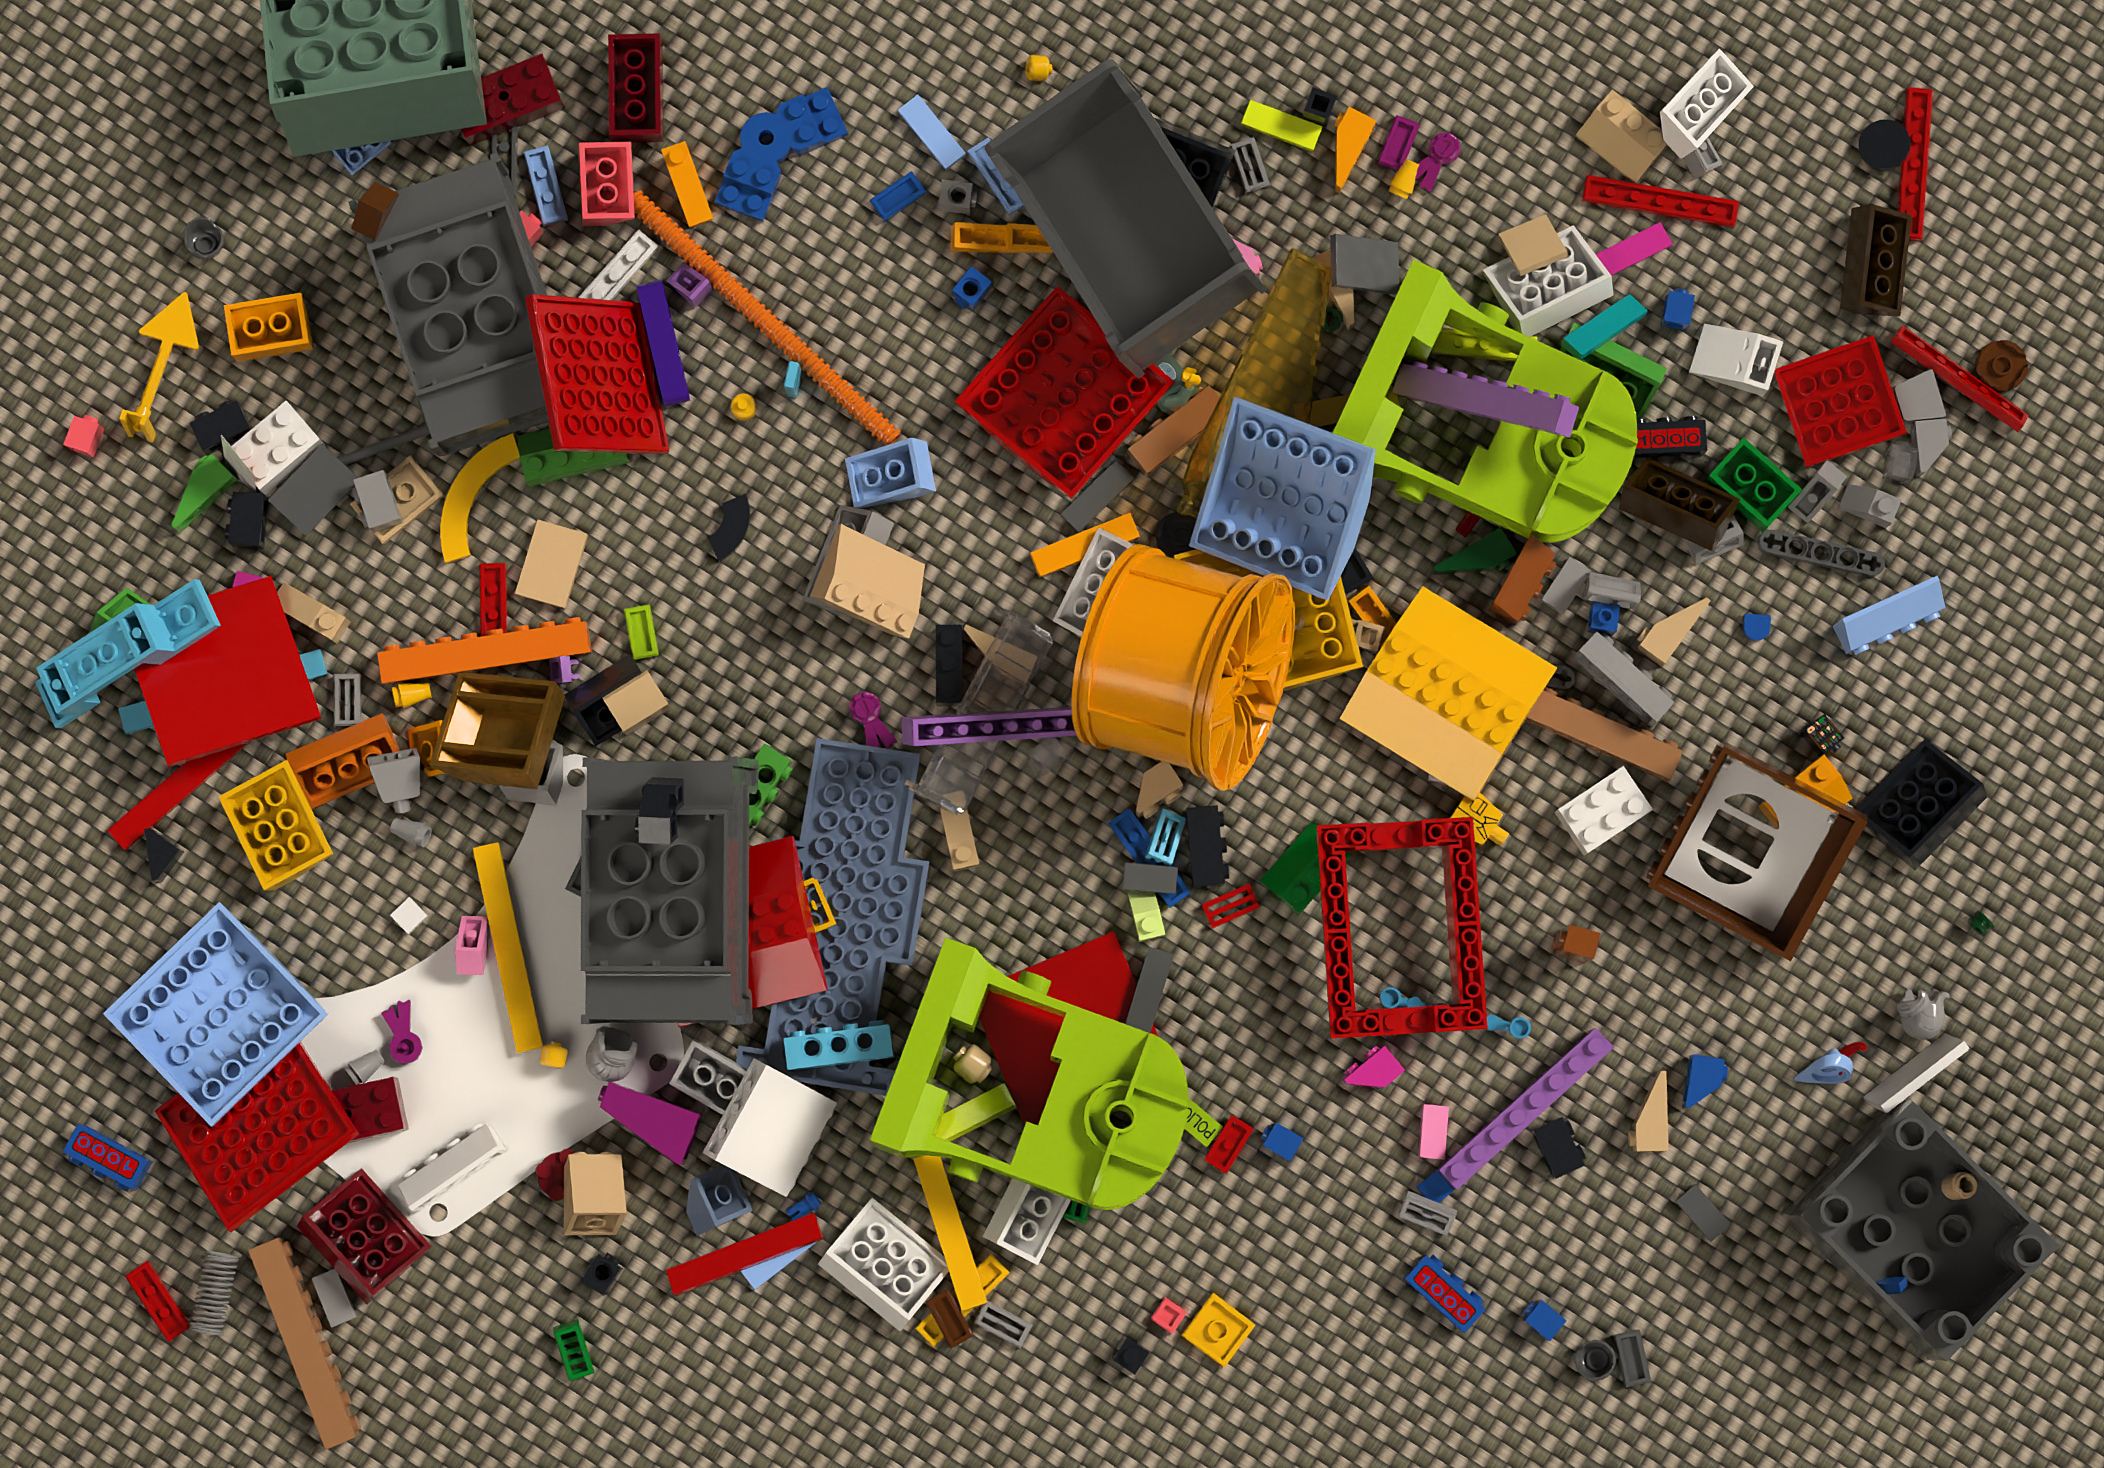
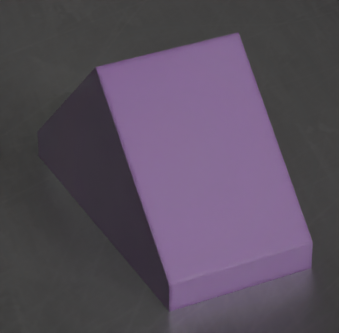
M684 262L666 280L694 308L713 290L707 278Z

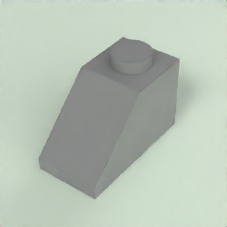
M1946 419L1915 421L1910 425L1915 477L1922 476L1949 445V441L1952 440V430L1950 426H1947Z
M1827 460L1795 497L1788 508L1805 522L1809 523L1838 490L1847 476Z
M1848 484L1838 509L1887 528L1892 524L1902 499L1878 489Z

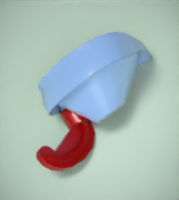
M1854 1042L1846 1045L1840 1051L1832 1048L1800 1072L1794 1080L1796 1082L1822 1084L1846 1082L1852 1078L1851 1074L1853 1071V1062L1849 1057L1859 1050L1862 1052L1867 1051L1868 1047L1864 1042Z

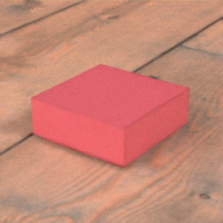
M1164 1297L1150 1319L1173 1334L1187 1312Z

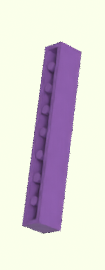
M1413 361L1412 365L1401 363L1392 392L1407 399L1570 438L1579 407L1569 403L1570 398L1555 394L1554 398H1550L1549 393L1534 389L1532 394L1528 393V388L1515 384L1511 389L1507 388V383L1493 380L1492 384L1487 383L1488 379L1473 375L1472 379H1468V374L1455 370L1452 371V374H1447V369L1438 366H1432L1430 370L1427 369L1428 365Z
M1072 707L902 717V744L911 746L1077 736L1073 725Z
M1597 1028L1590 1030L1437 1169L1438 1172L1454 1190L1460 1188L1614 1047Z

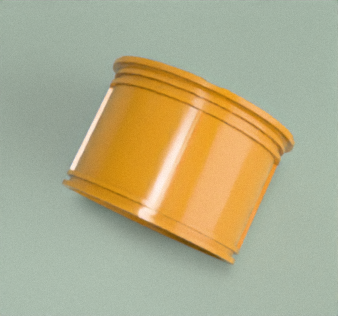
M1135 544L1126 549L1114 562L1104 578L1092 604L1081 637L1072 685V719L1078 739L1085 745L1106 750L1114 747L1188 768L1195 776L1207 779L1210 786L1217 790L1225 791L1234 788L1246 776L1258 757L1272 726L1273 717L1283 693L1292 653L1295 628V602H1293L1292 587L1289 580L1285 576L1276 573H1270L1264 577L1254 574L1241 577L1166 557L1160 549L1142 544Z

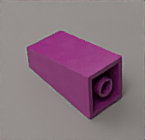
M609 1082L608 1086H602L598 1096V1101H601L600 1108L676 1164L685 1165L703 1114L614 1082Z

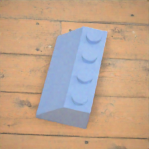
M1935 576L1849 615L1833 625L1845 653L1848 654L1854 651V654L1858 655L1870 649L1868 644L1877 641L1880 645L1893 638L1892 633L1901 630L1902 634L1915 629L1917 627L1915 623L1924 619L1928 623L1939 618V612L1945 609L1940 580L1938 576Z

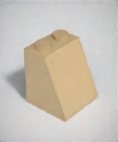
M576 1152L569 1154L564 1165V1235H617L627 1213L621 1154H613L611 1152L599 1154Z

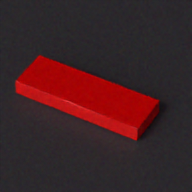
M506 563L479 564L480 637L488 636L487 631L503 629V633H507Z
M149 1261L144 1262L125 1275L167 1342H171L189 1329L191 1324Z

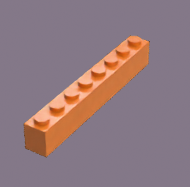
M580 617L565 619V624L556 626L554 621L539 623V628L529 629V625L513 627L514 632L503 633V629L487 631L488 636L477 637V633L461 635L462 640L451 641V637H442L435 639L436 644L426 645L425 641H415L409 643V648L400 649L399 644L384 646V651L377 652L382 684L549 660L559 656L592 653L588 622H581Z

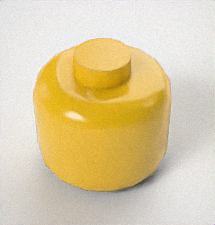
M1030 55L1025 66L1027 79L1031 81H1045L1048 75L1052 73V64L1049 63L1048 57Z
M738 394L731 401L730 408L735 418L747 421L755 416L757 405L754 398L749 394Z
M552 1041L551 1045L545 1044L542 1047L539 1062L544 1066L562 1069L566 1065L568 1050L561 1047L562 1043Z

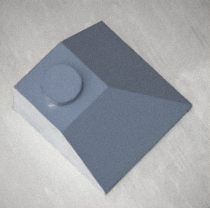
M725 1165L690 1180L686 1213L697 1236L753 1211L735 1170Z

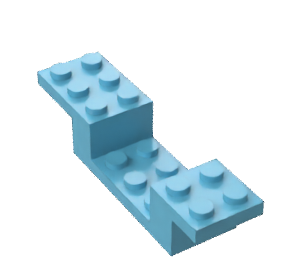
M193 579L155 605L135 603L36 667L40 679L35 683L55 728L64 727L100 704L97 692L140 664L161 665L221 626L200 580Z

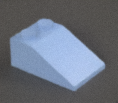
M909 438L845 458L854 508L902 501L936 492L927 441Z

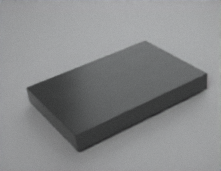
M1342 234L1330 235L1331 287L1393 295L1398 293V242Z
M321 444L268 501L305 536H308L355 486L353 480L359 477L324 444Z

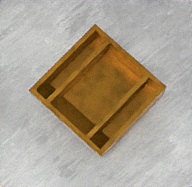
M459 672L430 762L431 767L465 782L537 789L565 695L555 681Z

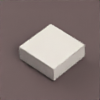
M410 897L390 915L409 935L428 917Z

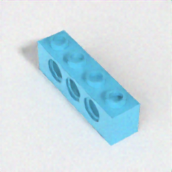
M884 1020L868 1022L869 1027L858 1028V1024L843 1025L841 1031L832 1032L831 1027L816 1029V1034L806 1035L805 1031L790 1032V1037L784 1038L787 1070L795 1071L893 1058L895 1055L891 1025H885ZM864 1034L870 1035L873 1040L872 1045L867 1049H862L858 1045L860 1036ZM836 1038H843L846 1041V1048L842 1052H834L832 1049V1042ZM811 1041L818 1042L820 1046L819 1052L814 1056H809L806 1053V1045Z

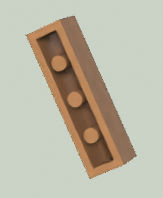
M1210 385L1205 389L1199 387V392L1190 397L1191 400L1185 406L1171 409L1169 411L1171 415L1164 421L1161 418L1155 421L1149 427L1151 430L1143 437L1139 434L1129 442L1130 447L1127 454L1146 477L1228 414L1229 409Z

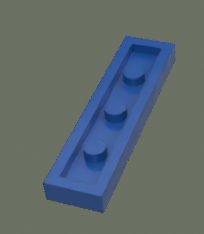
M1130 808L1108 823L1137 864L1165 866L1163 862L1158 863L1155 862L1154 858L1148 859L1145 857L1151 837ZM1177 874L1176 894L1159 893L1167 906L1171 908L1188 896L1191 891Z

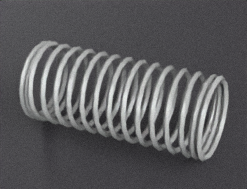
M205 1251L204 1255L207 1257H204V1259L226 1265L202 1264L225 1271L203 1268L201 1270L225 1277L202 1274L200 1277L224 1283L202 1280L199 1283L223 1289L201 1286L197 1288L222 1295L200 1292L196 1294L221 1301L196 1298L195 1301L220 1307L194 1304V1307L219 1313L197 1310L192 1312L218 1319L196 1316L191 1318L217 1325L190 1322L189 1330L221 1336L223 1335V1330L218 1328H223L224 1325L219 1322L226 1320L220 1316L227 1315L226 1312L221 1310L229 1309L222 1304L230 1303L223 1298L231 1297L224 1292L232 1291V1289L225 1286H233L232 1282L226 1280L235 1279L227 1274L236 1273L234 1270H231L237 1268L232 1263L238 1262L239 1257L215 1251Z

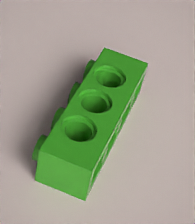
M763 744L754 758L759 760L757 789L759 800L755 805H749V829L752 824L758 825L764 815V812L761 810L766 802L769 804L773 802L779 792L776 789L781 780L785 782L793 771L790 767L792 764L791 760L766 744ZM764 770L773 772V779L769 783H762L759 780V775Z

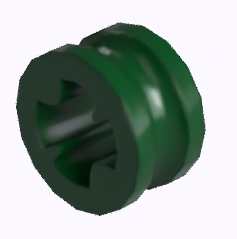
M1325 308L1321 311L1318 318L1319 327L1324 332H1335L1341 325V313L1336 308ZM1327 314H1332L1333 319H1337V323L1333 322L1332 326H1327L1328 323L1323 321V317L1327 318Z
M1980 911L1975 912L1974 918L1970 917L1968 919L1971 927L1983 937L1987 935L1988 929L1992 930L1994 928L1993 923Z

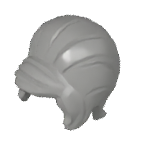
M1907 989L1900 1002L1897 1003V1010L1901 1016V1025L1906 1034L1918 1040H1928L1936 1036L1944 1026V999L1950 998L1949 993L1946 991L1924 992L1919 990L1917 999H1914L1912 990Z
M606 1026L598 1028L586 1052V1066L588 1070L601 1081L615 1082L624 1079L632 1069L637 1051V1041L633 1040L630 1034L625 1031Z

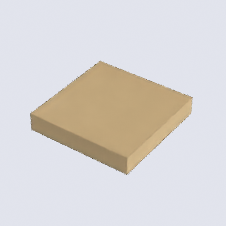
M1546 214L1499 233V240L1520 276L1568 257L1567 250Z

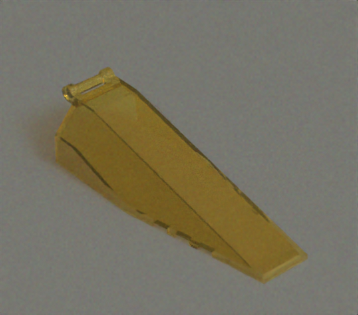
M1294 248L1290 249L1228 383L1189 458L1182 482L1184 495L1177 505V512L1182 515H1190L1196 519L1198 517L1200 508L1193 504L1195 499L1200 502L1203 501L1234 397L1304 423H1310L1314 392L1311 389L1313 377L1317 376L1318 370L1315 363L1317 351L1321 350L1322 342H1319L1321 326L1325 324L1326 306L1328 304L1331 284V268Z

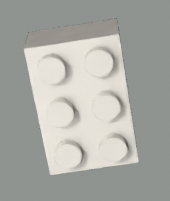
M285 401L231 447L254 474L255 484L258 489L266 495L301 466L324 443L295 409Z
M1622 766L1554 813L1582 854L1586 855L1653 809L1627 770Z

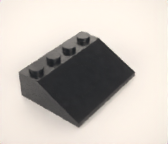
M1154 118L1213 208L1236 150Z
M1924 739L1856 810L1867 815L1868 822L1866 827L1897 857L1916 870L1988 796L1981 781Z

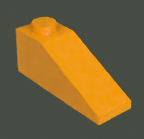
M1348 107L1346 113L1340 112L1334 126L1338 127L1335 135V192L1339 194L1376 124L1375 119L1351 107Z
M686 141L661 149L689 228L714 220Z

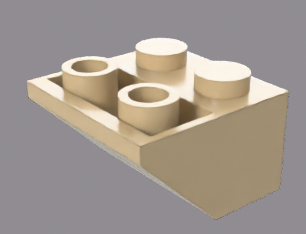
M1162 761L1144 773L1135 814L1138 819L1142 816L1145 819L1151 817L1159 811L1160 804L1166 801L1167 805L1181 797L1182 793L1180 791L1183 789V783L1170 763Z

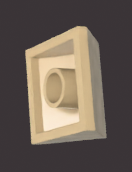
M647 670L603 697L604 702L627 736L671 709Z

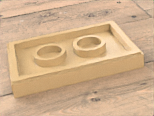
M411 455L387 473L403 523L374 533L383 545L444 497ZM354 500L350 503L359 516L361 512H364L361 502L356 503Z
M537 520L515 594L566 609L588 534Z

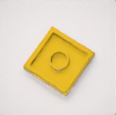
M1212 1293L1181 1336L1222 1367H1225L1255 1327V1324L1216 1294Z

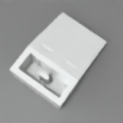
M1704 324L1689 373L1764 396L1769 389L1783 341L1758 333Z

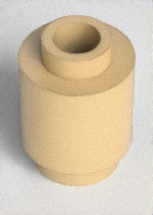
M1968 1172L1948 1174L1942 1181V1192L1951 1200L1967 1199L1975 1194L1977 1182L1973 1175Z

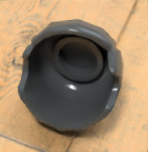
M196 218L188 222L184 229L185 247L190 254L198 259H212L220 253L224 246L222 230L214 224L212 219Z
M1592 1340L1582 1344L1574 1358L1577 1371L1585 1379L1592 1381L1607 1378L1613 1372L1616 1365L1613 1348L1606 1342Z

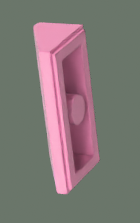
M1422 1104L1418 1158L1445 1160L1449 1107Z

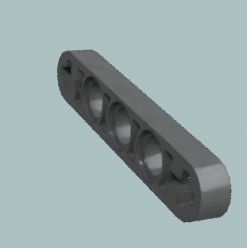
M1777 530L1764 531L1757 541L1759 550L1767 555L1866 577L1879 575L1885 567L1884 558L1876 552ZM1772 536L1774 542L1781 543L1783 538H1785L1783 552L1779 551L1781 548L1779 545H1773L1771 549L1767 548L1768 545L1766 542H1763V539L1765 540ZM1791 541L1801 543L1803 547L1801 554L1794 555L1789 551V543ZM1822 546L1828 551L1826 560H1818L1815 557L1814 550L1816 547ZM1841 553H1850L1854 558L1853 564L1850 566L1843 565L1840 562ZM1859 555L1863 556L1861 561L1869 562L1872 558L1875 559L1874 562L1879 567L1870 571L1869 565L1861 564L1859 566L1860 569H1857Z

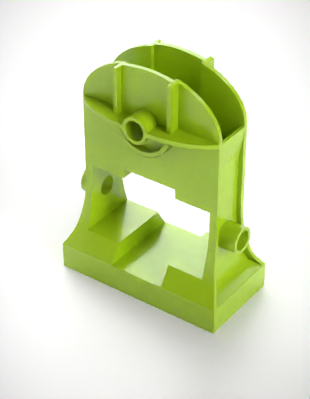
M1413 259L1333 433L1376 449L1372 478L1397 482L1394 492L1409 501L1422 504L1427 493L1523 537L1529 538L1530 535H1533L1542 543L1560 542L1579 534L1602 514L1615 497L1633 461L1638 443L1637 419L1633 401L1626 387L1608 372L1506 327L1505 324L1509 315L1501 308L1482 302L1478 309H1475L1456 293L1443 272ZM1444 324L1518 355L1505 382L1508 384L1507 388L1512 389L1515 384L1528 388V393L1532 394L1534 389L1549 393L1550 398H1554L1555 394L1570 398L1569 403L1578 406L1579 409L1570 438L1500 421L1488 450L1479 446L1476 447L1459 484L1456 485L1386 450L1404 409L1385 397L1404 358L1426 363Z
M945 937L870 1141L874 1148L901 1158L915 1156L950 1158L952 1161L947 1172L972 1182L978 1183L981 1172L985 1168L1099 1210L1118 1209L1135 1202L1145 1195L1163 1176L1173 1159L1181 1141L1187 1119L1188 1085L1186 1074L1179 1056L1162 1038L1047 996L1051 981L1037 974L1022 970L1018 982L994 968L976 948ZM989 991L1065 1017L1051 1053V1061L1060 1064L1039 1124L1035 1125L1026 1122L1011 1165L936 1137L949 1101L948 1091L931 1085L952 1027L974 1033ZM1115 1113H1124L1130 1118L1131 1125L1127 1128L1119 1129L1111 1124L1109 1118Z

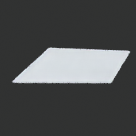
M221 435L225 464L253 493H257L254 474Z

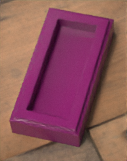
M1396 115L1377 164L1398 171L1405 158L1407 159L1420 124Z

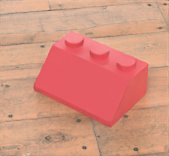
M631 142L579 143L578 164L581 226H608L634 219Z

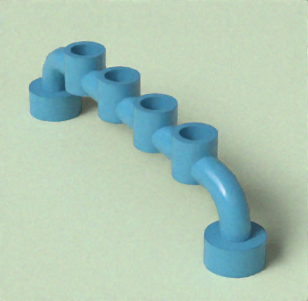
M1394 987L1385 988L1379 996L1380 1003L1385 1008L1435 1005L1422 1002L1418 997L1410 999L1401 997L1400 992ZM1495 1015L1487 1016V1031L1501 1030L1510 1032L1516 1039L1527 1037L1531 1031L1529 1021L1523 1017L1515 1018L1509 1022L1500 1020Z

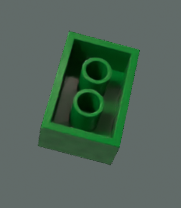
M1744 437L1704 480L1708 485L1740 498L1736 510L1762 533L1802 491L1795 482Z

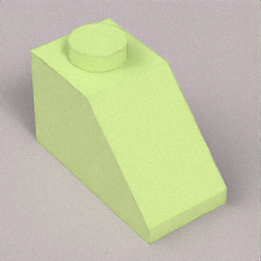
M1127 891L1139 943L1165 937V930L1155 892Z

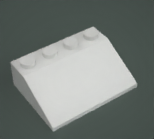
M1574 225L1557 233L1567 250L1568 257L1522 276L1517 272L1510 257L1483 269L1485 278L1502 309L1508 313V320L1515 331L1530 337L1614 295L1612 276Z
M873 1198L870 1199L818 1263L820 1267L899 1331L905 1327L949 1272L945 1257Z

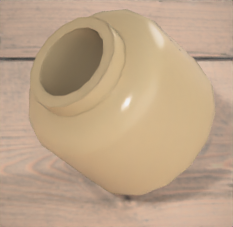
M975 1044L967 1048L961 1046L953 1056V1059L956 1060L953 1070L970 1084L976 1081L981 1083L993 1068L990 1065L991 1057Z

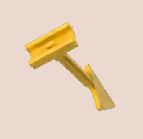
M186 292L178 296L139 330L140 335L160 340L162 343L139 406L136 407L135 412L122 409L119 417L129 437H133L135 431L144 433L148 442L153 443L156 432L149 420L151 415L150 408L172 347L178 345L199 350L190 302Z

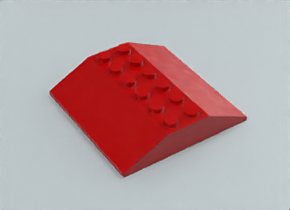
M1056 286L960 394L955 403L993 439L1030 470L1073 499L1173 386L1175 381L1154 364L1144 369L1145 375L1138 379L1118 360L1105 338L1106 335L1092 313L1060 287Z
M794 836L749 847L748 988L752 992V1009L828 990ZM677 1023V1026L683 1027L695 1023Z

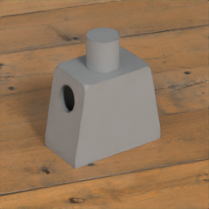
M1933 369L1892 388L1904 425H1911L1915 421L1944 419L1946 417Z
M412 748L367 757L368 765L382 802H393L396 813L408 812L411 809L409 798L420 795V758L417 749Z

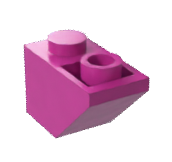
M1375 1046L1364 1055L1367 1060L1359 1066L1355 1063L1344 1072L1347 1077L1343 1082L1346 1085L1384 1088L1403 1073L1405 1069L1386 1046H1383L1381 1049Z

